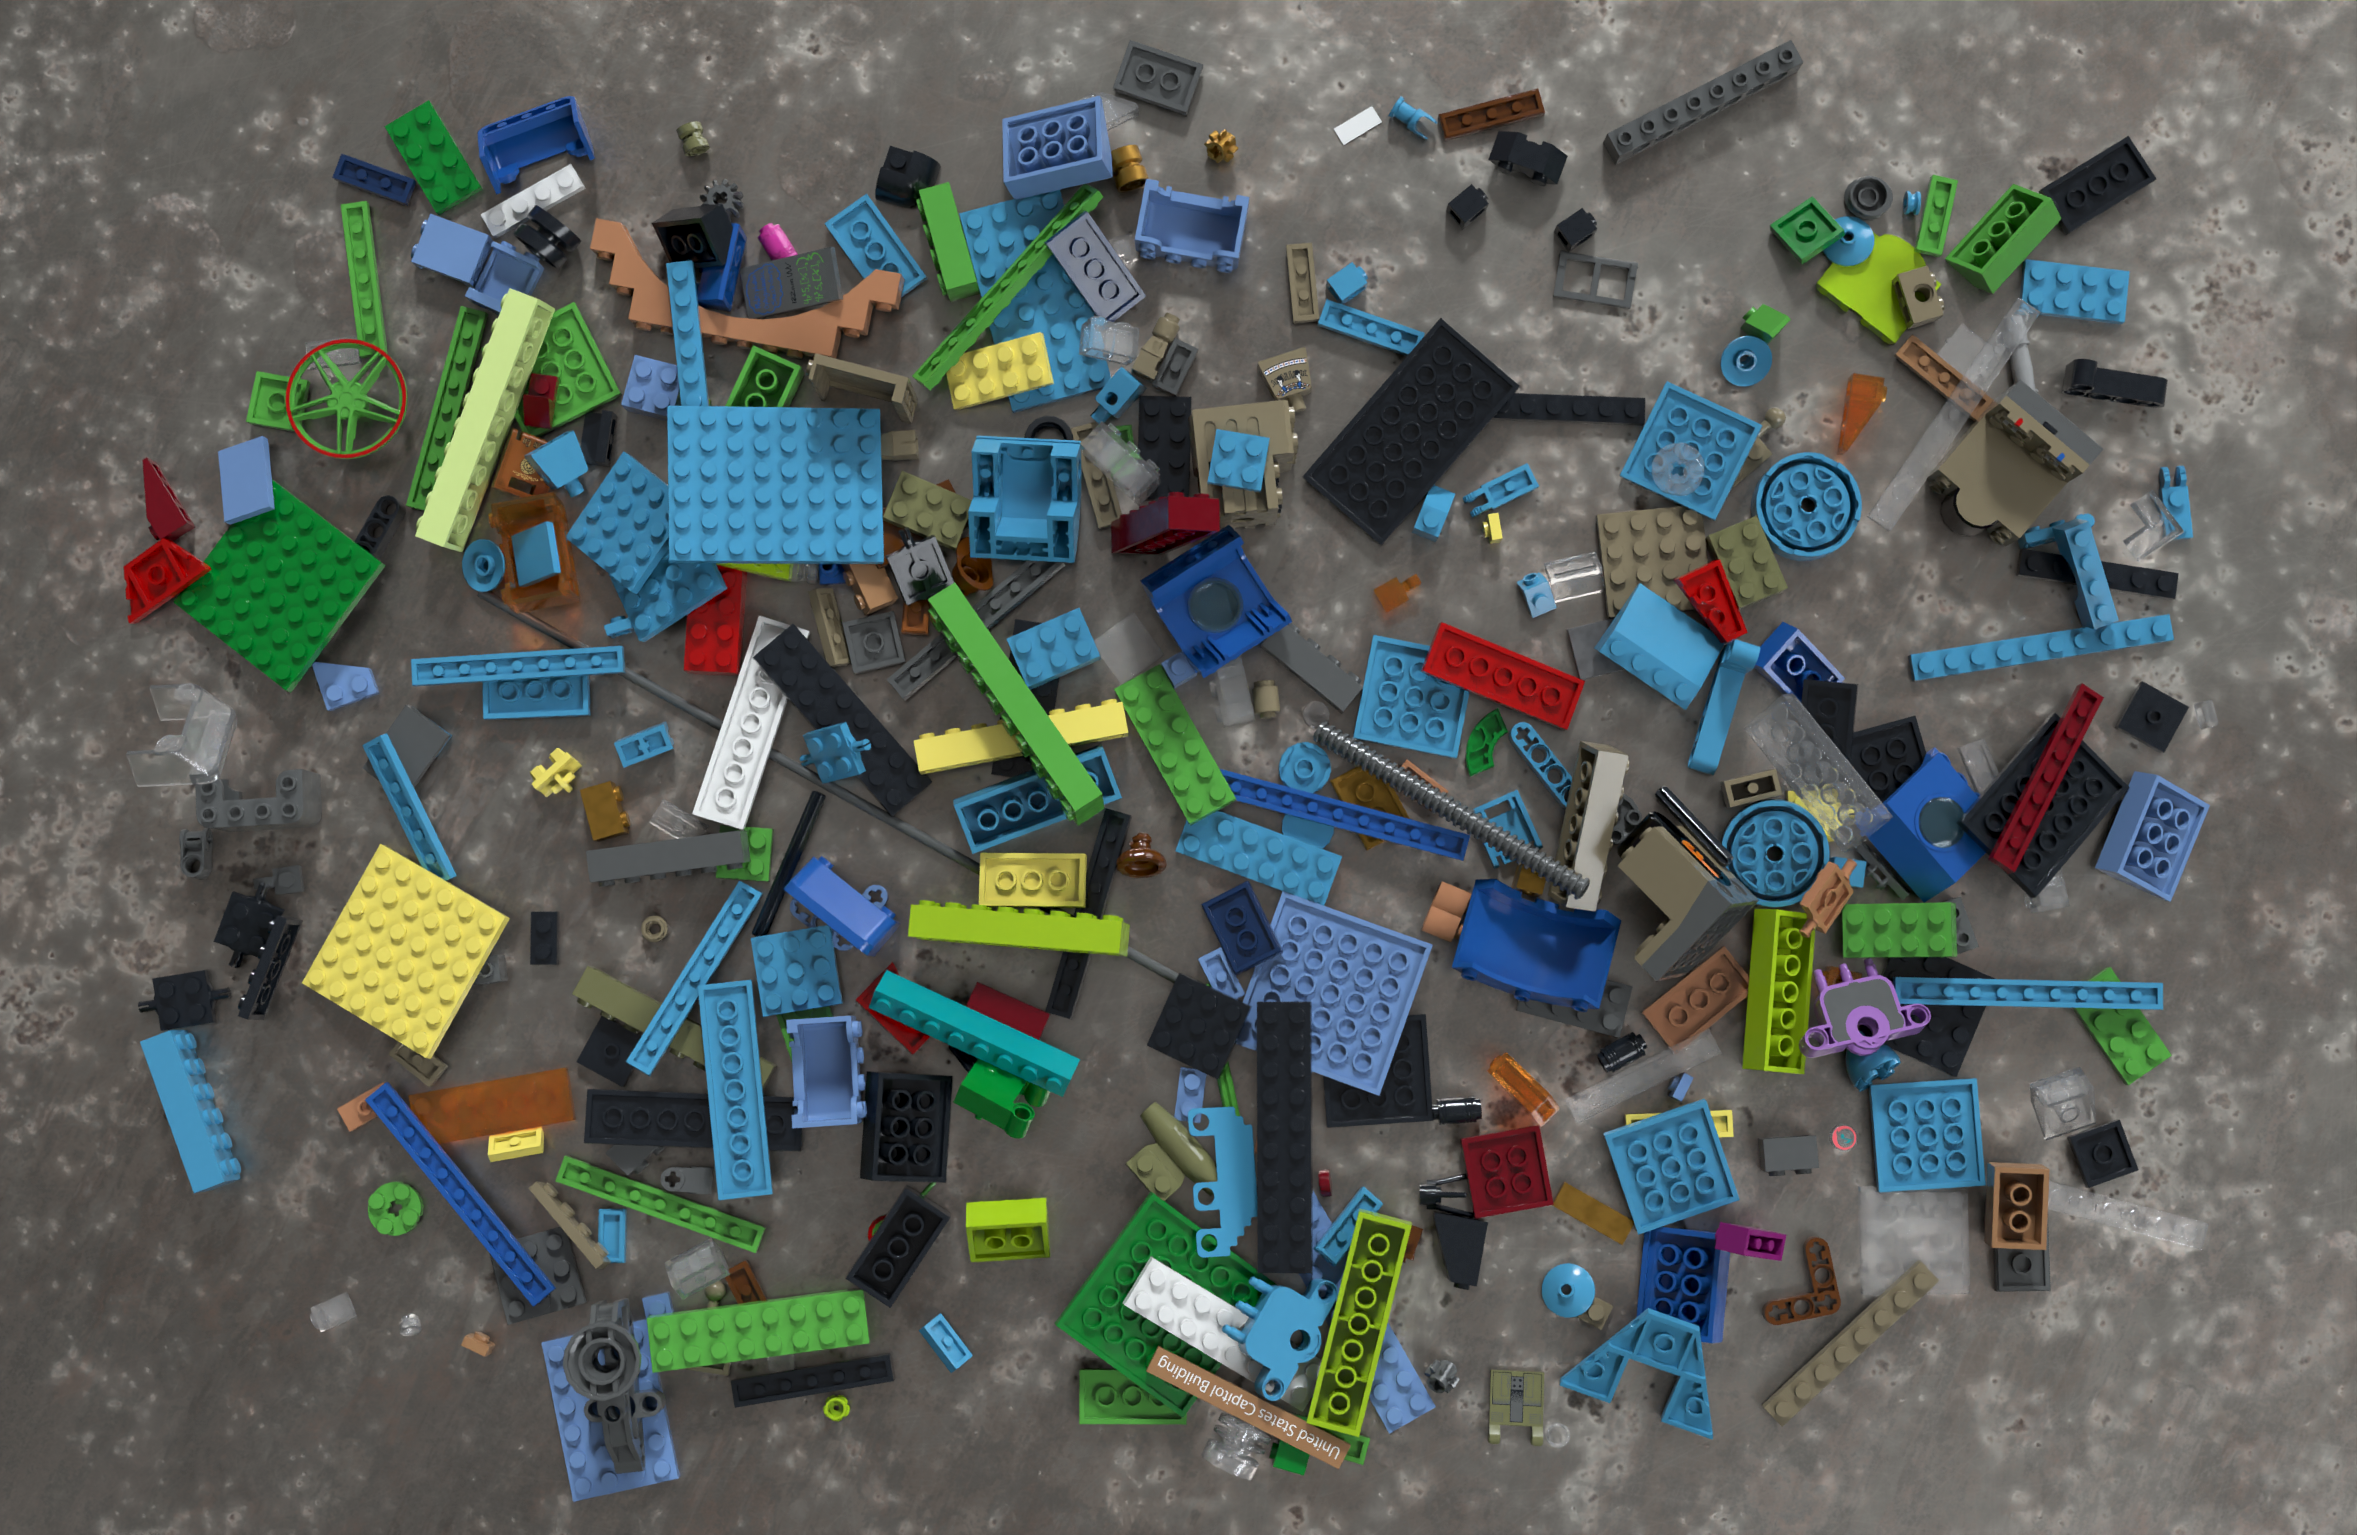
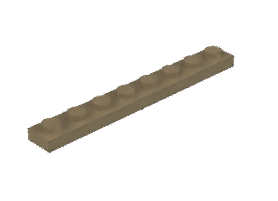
M1916 1261L1762 1404L1764 1409L1783 1427L1939 1282L1938 1278L1922 1261Z

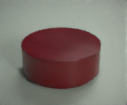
M1320 1170L1318 1173L1320 1194L1322 1197L1332 1196L1330 1170Z

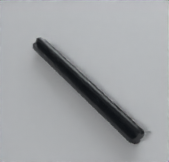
M812 791L752 930V934L756 937L768 934L786 892L784 888L792 878L826 796L818 791Z

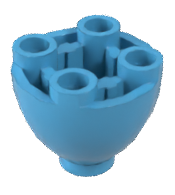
M1885 1043L1877 1052L1866 1056L1853 1054L1848 1049L1846 1051L1847 1072L1854 1087H1857L1859 1092L1869 1088L1873 1084L1872 1081L1878 1077L1884 1080L1895 1072L1894 1068L1901 1063L1900 1057Z

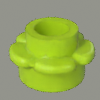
M842 1395L829 1396L825 1401L826 1405L823 1407L825 1416L836 1422L841 1421L850 1412V1406L847 1404L848 1400ZM838 1405L839 1410H835L834 1406Z

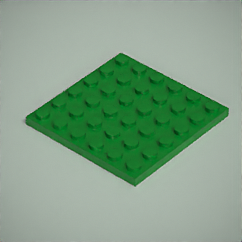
M272 479L275 509L231 524L204 560V563L210 566L212 570L181 591L174 603L284 690L291 693L386 565Z
M1150 1192L1054 1324L1181 1417H1184L1198 1397L1146 1371L1157 1347L1160 1346L1213 1374L1217 1372L1222 1363L1123 1304L1124 1299L1149 1258L1153 1257L1234 1307L1237 1301L1240 1300L1253 1307L1258 1302L1262 1293L1249 1284L1251 1277L1261 1279L1269 1285L1277 1284L1264 1274L1258 1273L1257 1269L1231 1250L1230 1256L1200 1257L1197 1253L1196 1233L1201 1228L1153 1192ZM1207 1234L1202 1238L1201 1246L1207 1252L1214 1251L1217 1247V1240Z

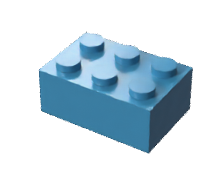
M1080 608L1006 639L1024 682L1030 690L1101 660L1099 651Z

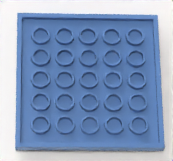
M1282 891L1271 927L1283 949V953L1255 966L1243 1000L1244 1003L1252 1006L1236 1044L1257 1051V1002H1312V1071L1380 1096L1433 945Z

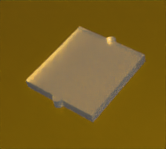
M1962 323L1952 337H1948L1945 340L1946 344L1937 355L1974 383L1978 376L1988 369L1987 365L1998 351Z

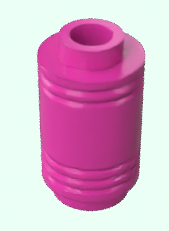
M769 223L759 230L760 235L757 239L772 261L798 255L779 224L773 225Z

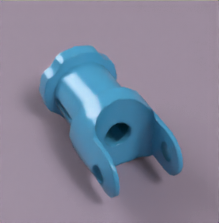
M1402 96L1397 100L1388 115L1390 118H1397L1407 125V129L1424 139H1428V137L1416 128L1420 118L1426 117L1437 124V121L1420 108L1415 109L1404 102Z

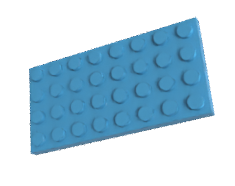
M1060 190L1022 199H1012L959 213L981 297L989 291L1064 207ZM1051 255L1045 265L1031 277L1028 284L1014 296L1011 303L998 314L994 322L989 326L994 345L1038 332L1044 335L1054 384L1009 396L1013 413L1101 390L1111 379L1094 313L1054 256Z

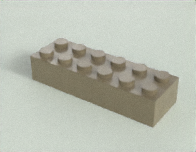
M1580 741L1555 862L1558 860L1561 862V866L1567 865L1568 870H1575L1576 875L1582 874V878H1588L1590 884L1585 894L1576 900L1574 899L1575 895L1569 896L1566 890L1561 891L1560 886L1555 887L1552 885L1553 882L1550 883L1548 895L1567 908L1596 912L1597 904L1600 903L1602 898L1601 884L1602 879L1607 874L1606 860L1613 846L1612 832L1613 827L1618 822V803L1624 794L1622 784L1624 775L1629 770V755L1610 745Z

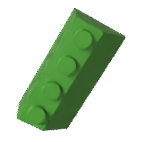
M2013 184L1949 253L1945 260L1974 287L1993 294L2062 218L2050 197Z

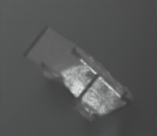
M197 684L151 685L150 691L160 721H186L181 735H166L157 742L155 750L127 751L126 756L137 787L197 785L216 781L222 773L238 720L235 710Z

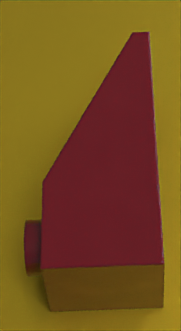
M146 457L142 461L146 516L151 524L148 528L156 540L166 538L174 541L194 529L195 525L157 463Z

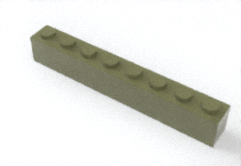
M593 966L586 967L572 993L578 997L577 1002L589 1009L592 1006L602 1010L600 1015L611 1021L617 1018L625 1022L623 1027L635 1034L638 1031L645 1032L662 1003ZM687 1017L669 1045L671 1047L669 1052L684 1059L685 1055L695 1060L694 1066L706 1071L702 1026ZM760 1057L764 1092L777 1065Z

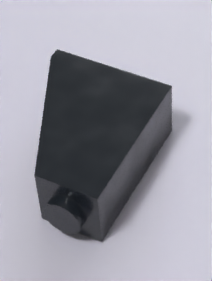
M1433 1211L1432 1218L1448 1280L1454 1282V1287L1469 1290L1470 1285L1477 1287L1488 1222Z

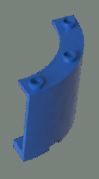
M1476 879L1452 968L1459 971L1464 979L1476 980L1495 989L1513 994L1514 998L1520 1001L1528 1002L1531 999L1543 1003L1571 1007L1579 1012H1587L1588 1009H1599L1622 920L1607 910H1596V912L1574 909V912L1560 910V905L1539 898H1536L1535 902L1526 900L1521 897L1522 892L1509 887L1497 879Z

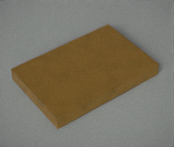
M1361 766L1355 767L1330 780L1340 801L1410 819L1394 788H1391L1389 783L1384 784L1382 782L1383 779H1376V775H1369L1368 770L1364 772ZM1357 833L1366 851L1385 842V840Z

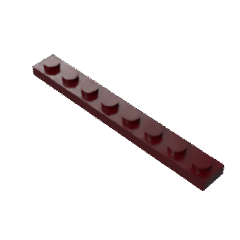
M2083 683L2076 686L1988 858L1989 861L2009 874L2016 871L2104 698Z

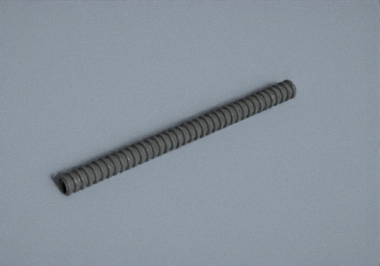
M1322 722L1316 729L1313 740L1315 742L1320 741L1321 746L1327 745L1328 750H1334L1336 755L1341 754L1343 759L1348 758L1350 763L1355 762L1356 767L1361 766L1364 772L1368 770L1369 775H1376V779H1383L1382 782L1384 784L1389 783L1391 788L1396 787L1397 792L1403 791L1404 796H1411L1410 799L1412 801L1417 800L1419 805L1424 804L1427 810L1431 808L1432 813H1439L1438 816L1440 818L1446 817L1447 822L1452 821L1455 827L1460 826V830H1467L1469 835L1474 834V838H1480L1483 844L1487 842L1488 847L1492 848L1494 846L1495 851H1502V855L1505 857L1507 855L1510 856L1509 859L1512 861L1517 860L1518 865L1523 864L1526 870L1530 868L1531 873L1535 874L1537 872L1538 877H1545V881L1548 883L1550 881L1553 882L1552 885L1555 887L1560 886V890H1566L1569 896L1575 895L1574 899L1578 900L1585 894L1590 880L1588 878L1583 879L1582 874L1576 875L1575 870H1568L1567 865L1561 866V862L1558 860L1556 862L1553 861L1554 858L1552 856L1546 857L1547 854L1545 852L1540 853L1537 847L1533 849L1532 844H1525L1523 839L1518 840V836L1510 835L1511 832L1508 830L1506 832L1503 831L1504 828L1502 826L1497 827L1495 822L1490 823L1489 818L1483 819L1482 814H1475L1474 809L1468 810L1467 805L1462 806L1459 800L1455 802L1454 797L1450 796L1448 798L1447 793H1440L1439 788L1434 789L1433 785L1430 783L1427 785L1424 779L1419 780V776H1412L1410 771L1405 772L1404 767L1399 768L1396 762L1392 764L1391 759L1387 758L1385 760L1384 755H1377L1376 750L1370 751L1369 746L1364 747L1361 741L1357 743L1356 738H1349V734H1343L1341 729L1336 730L1334 725L1329 726V722Z

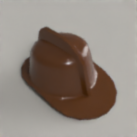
M969 537L962 538L957 545V562L952 570L954 582L961 589L964 596L980 590L986 591L991 589L993 586L991 558L970 557Z

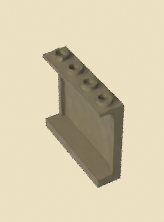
M816 353L814 360H809L806 375L809 376L808 379L821 401L825 402L829 386L891 402L901 422L912 424L918 398L908 377Z

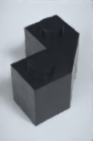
M1498 132L1488 159L1497 166L1496 169L1505 174L1523 172L1531 178L1532 183L1544 187L1546 184H1558L1568 157L1553 144L1545 141L1542 142V145L1526 140L1528 135L1520 132Z

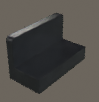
M602 410V414L593 412L585 414L580 448L587 465L610 467L617 423V415L613 411Z

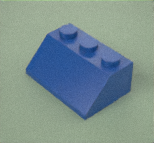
M731 223L733 230L726 264L723 266L699 268L702 276L700 283H696L698 304L701 307L731 312L747 237L740 224Z

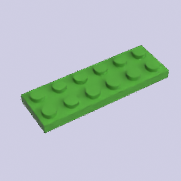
M1160 664L1114 689L1119 700L1123 702L1124 709L1190 826L1236 801V797Z

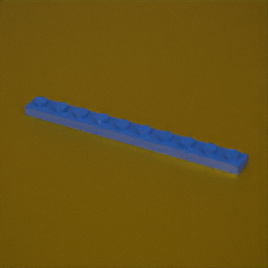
M1220 769L1238 802L1464 861L1470 838L1468 834Z
M384 1083L367 1097L365 1101L533 1307L553 1292L556 1287L390 1083Z

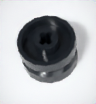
M535 205L527 217L537 230L528 224L521 223L513 235L539 259L560 270L567 261V257L557 245L567 251H574L581 243V240L558 219Z

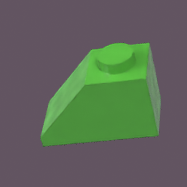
M1762 304L1758 309L1752 307L1744 315L1745 323L1741 326V329L1748 336L1758 337L1768 345L1791 319L1787 315Z

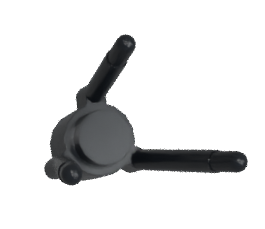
M1466 1173L1437 1180H1427V1184H1420V1205H1427L1428 1210H1439L1473 1218L1474 1216L1471 1212L1436 1204L1441 1203V1198L1467 1197L1465 1192H1441V1187H1436L1442 1184L1467 1179Z

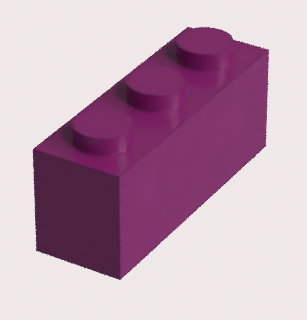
M1720 1222L1719 1228L1715 1233V1249L1743 1256L1782 1261L1786 1234Z

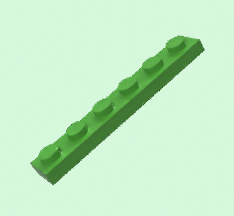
M361 201L341 204L357 340L373 344L388 354L369 203ZM359 349V356L362 359L374 356L370 352Z

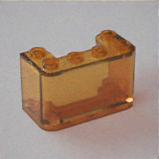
M554 492L491 504L492 512L488 514L491 528H496L497 533L502 537V544H499V548L503 553L507 567L504 573L505 588L501 589L503 603L519 614L580 602V591L572 544L566 537L569 532L568 520L564 504ZM553 522L561 573L528 587H519L511 536L541 523Z

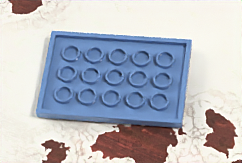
M646 1319L634 1321L635 1340L638 1343L642 1356L640 1373L638 1375L639 1390L658 1389L663 1393L659 1372H652ZM573 1335L542 1342L573 1502L680 1478L666 1405L656 1415L642 1418L646 1461L645 1470L616 1474L614 1463L605 1445L602 1422H592L584 1414V1406L590 1399L577 1393L566 1379L563 1369L564 1350ZM600 1349L598 1353L600 1365H605L604 1349ZM647 1396L646 1406L655 1410L658 1405L657 1400L653 1396ZM630 1397L631 1417L636 1408L632 1397ZM594 1402L592 1410L596 1415H598L597 1402ZM614 1406L615 1411L620 1415L619 1408Z

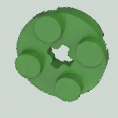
M390 1182L380 1186L368 1200V1216L372 1225L381 1234L391 1236L402 1235L413 1230L424 1210L420 1193L403 1182ZM393 1201H395L396 1205H402V1209L399 1210V1216H395L394 1213L389 1211Z

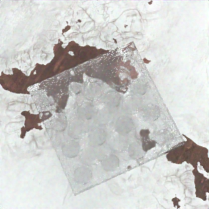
M1858 1186L1861 1294L1881 1295L1918 1260L1922 1261L1939 1280L1926 1294H1970L1967 1187L1878 1192V1187Z

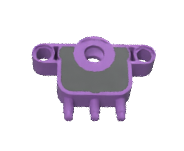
M1872 958L1864 960L1868 977L1853 980L1847 964L1844 963L1839 965L1843 983L1830 986L1827 985L1822 970L1817 969L1813 973L1819 996L1814 1002V1013L1819 1026L1810 1028L1799 1042V1049L1804 1056L1809 1058L1841 1052L1845 1048L1859 1056L1870 1055L1877 1052L1886 1040L1889 1041L1920 1033L1931 1019L1930 1011L1922 1004L1901 1007L1892 982L1878 974ZM1910 1015H1916L1921 1023L1912 1021ZM1857 1025L1867 1026L1872 1032V1037L1863 1036L1858 1031ZM1808 1038L1817 1040L1819 1047L1812 1046Z

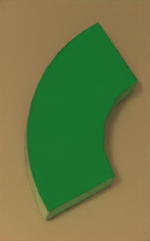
M1498 708L1485 715L1476 724L1469 736L1465 752L1466 768L1469 777L1494 767L1492 757L1494 746L1499 738L1508 733Z

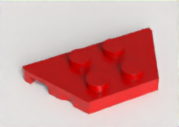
M162 538L124 566V579L127 583L125 589L126 600H130L131 615H127L129 624H137L211 571L210 566L170 539Z

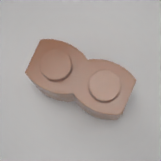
M1441 881L1421 931L1450 943L1453 938L1458 940L1463 928L1460 920L1463 914L1467 913L1472 893Z

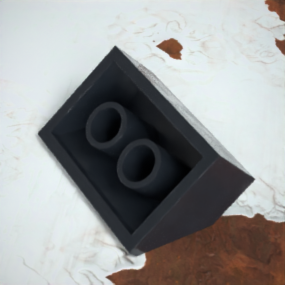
M723 204L672 209L652 223L670 263L692 260L694 268L723 266L726 264L733 227Z

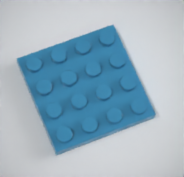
M1666 381L1620 477L1716 521L1762 429V425Z
M623 451L565 538L628 590L638 594L669 548L668 484L630 454Z
M669 548L638 594L628 590L609 574L628 618H630L638 640L646 642L727 589L716 563H669Z
M1373 635L1353 737L1358 740L1456 759L1470 692L1421 672L1430 646Z
M1977 1078L1870 1085L1868 1089L1877 1192L1986 1186Z
M1705 1099L1603 1133L1638 1235L1740 1200Z

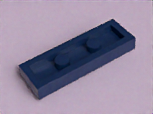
M341 154L332 177L341 183L408 206L417 183L412 178Z

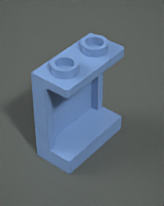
M430 214L428 220H425L421 226V238L419 243L415 244L412 249L411 262L420 269L426 268L461 281L466 286L474 289L492 249V238L485 233Z
M495 241L492 242L491 247L493 251L475 288L469 287L465 294V297L471 303L497 315L501 312V301L503 296L508 293L509 288L531 296L545 269L538 262L539 258L529 252H525L524 255L515 251V246L505 241H502L501 244Z

